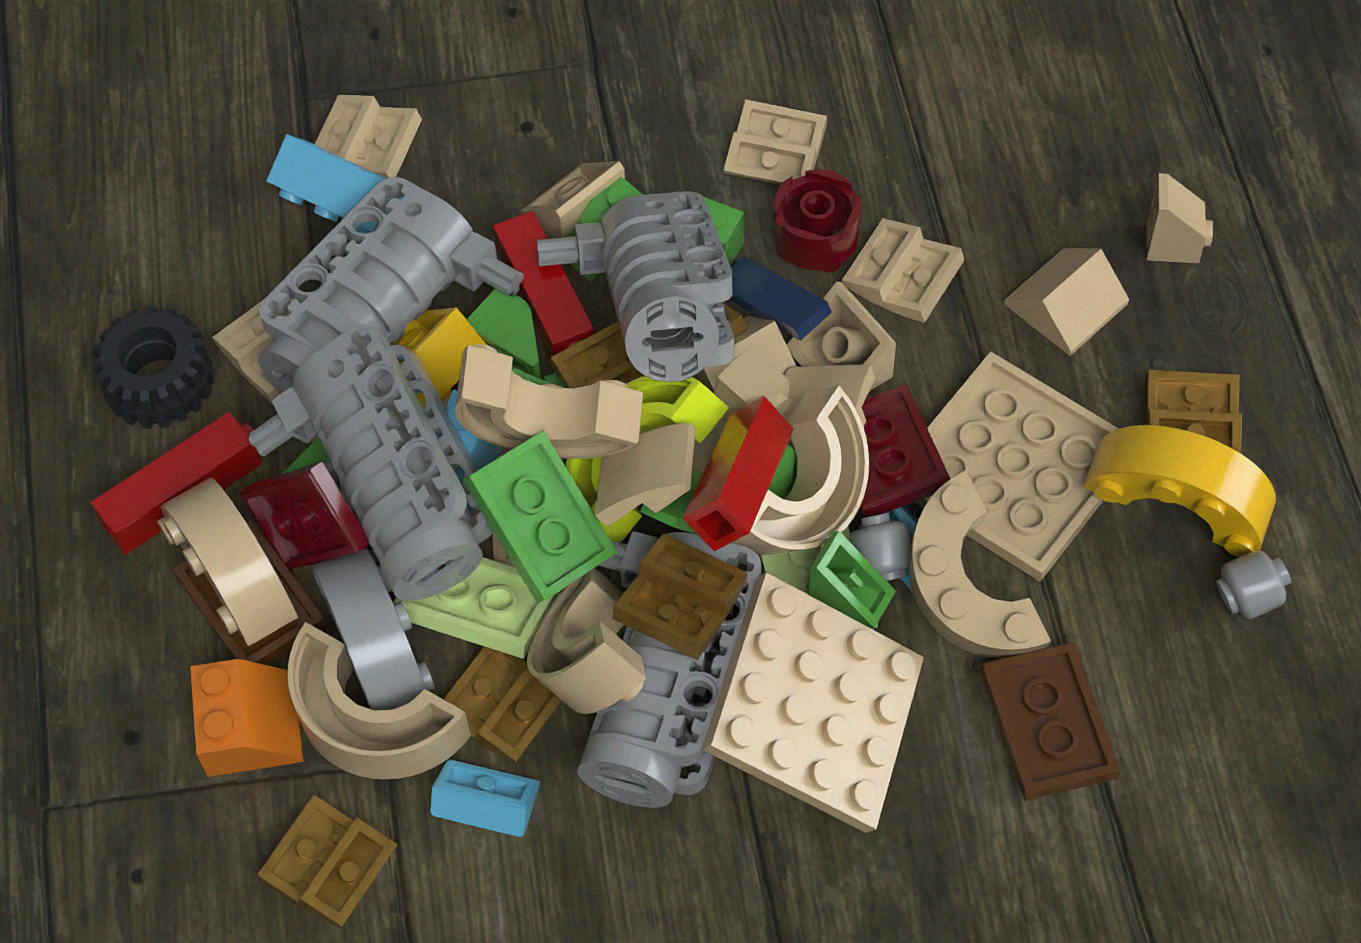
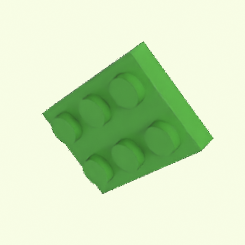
M544 430L463 479L464 484L537 603L545 601L618 553Z

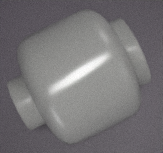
M889 513L862 518L863 528L853 531L849 537V542L886 581L906 577V569L909 568L911 547V538L907 524L902 521L890 522Z
M1253 550L1225 563L1221 568V578L1216 580L1219 593L1232 615L1239 613L1246 619H1254L1282 606L1286 601L1284 586L1292 583L1283 561L1279 557L1271 560L1262 550Z

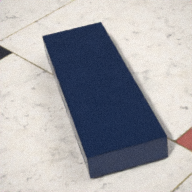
M745 256L731 267L733 293L729 300L760 318L774 320L779 329L800 341L832 313L826 300Z

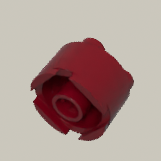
M813 169L806 171L805 176L794 180L792 176L780 185L774 197L773 238L777 255L782 260L803 269L832 273L839 270L842 263L852 256L859 242L861 201L847 178L833 171Z

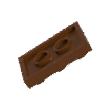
M250 519L246 523L282 583L296 611L297 619L248 646L238 630L230 635L220 620L216 610L223 605L204 572L196 576L186 560L174 566L172 570L179 583L234 659L268 665L292 649L294 641L305 622L319 630L327 627V624L321 612L252 519Z
M1074 642L982 663L981 675L1024 801L1119 778L1121 770Z

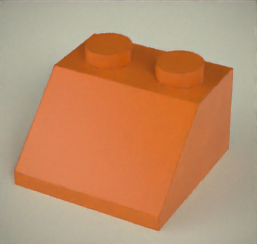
M241 659L190 666L196 755L207 777L304 762L300 720L289 692L288 670Z

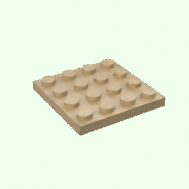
M990 352L928 426V431L950 479L967 470L987 510L982 525L967 536L1041 582L1103 502L1093 491L1083 488L1099 442L1108 433L1119 428L993 352ZM932 496L915 503L925 508Z
M766 572L756 578L702 750L865 833L876 830L924 657Z

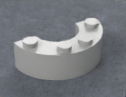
M365 547L360 552L311 565L314 578L327 609L332 615L346 646L369 709L393 710L410 703L424 689L427 691L435 689L425 662L418 665L404 632L412 628L411 622L402 601L396 604L392 603L388 593L392 591V588L381 568V563L374 549L368 550Z

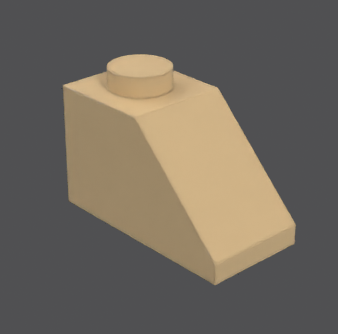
M1159 173L1146 225L1147 260L1199 263L1203 247L1211 246L1213 236V221L1206 220L1205 202L1169 174Z

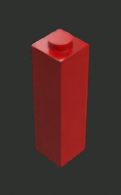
M530 211L493 225L496 249L502 262L524 275V279L519 284L518 294L531 308L533 324L550 358L593 335L594 328L561 264L539 266L537 240L547 239L534 212Z
M765 396L730 414L683 516L687 524L714 552L750 533L794 429Z
M230 412L226 413L90 502L100 524L124 555H127L161 532L157 521L164 517L161 505L210 477L225 490L262 465L257 448L249 442V433L254 430L247 422L240 425Z

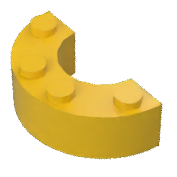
M1156 425L1123 427L1104 436L1099 442L1083 488L1093 491L1098 498L1106 502H1119L1127 505L1133 500L1152 498L1182 505L1197 513L1210 524L1214 532L1213 543L1225 547L1227 552L1237 557L1253 550L1261 549L1276 504L1275 490L1268 477L1253 462L1239 452L1197 433Z

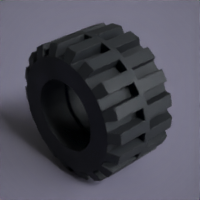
M157 306L147 307L146 312L139 313L138 309L128 312V318L122 320L118 317L112 321L113 328L111 330L104 329L99 336L102 343L95 344L93 354L96 359L92 360V364L106 401L116 416H123L124 421L130 425H134L139 421L142 428L152 429L153 424L159 423L161 428L171 427L170 421L176 419L181 423L189 419L187 413L191 410L197 413L203 407L201 399H208L212 392L210 384L214 383L215 376L209 353L196 324L192 325L191 319L183 313L177 317L176 311L167 307L163 312H158ZM158 360L172 361L165 369L158 373L136 375L142 367Z

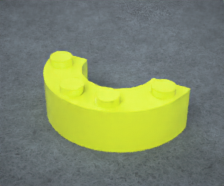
M643 376L626 384L627 388L643 392L639 434L669 425L690 423L696 428L695 442L701 444L729 409L723 401L693 377L680 381L665 382ZM602 457L567 459L565 467L595 514ZM636 507L609 527L598 519L610 540L621 543L641 519L642 514Z

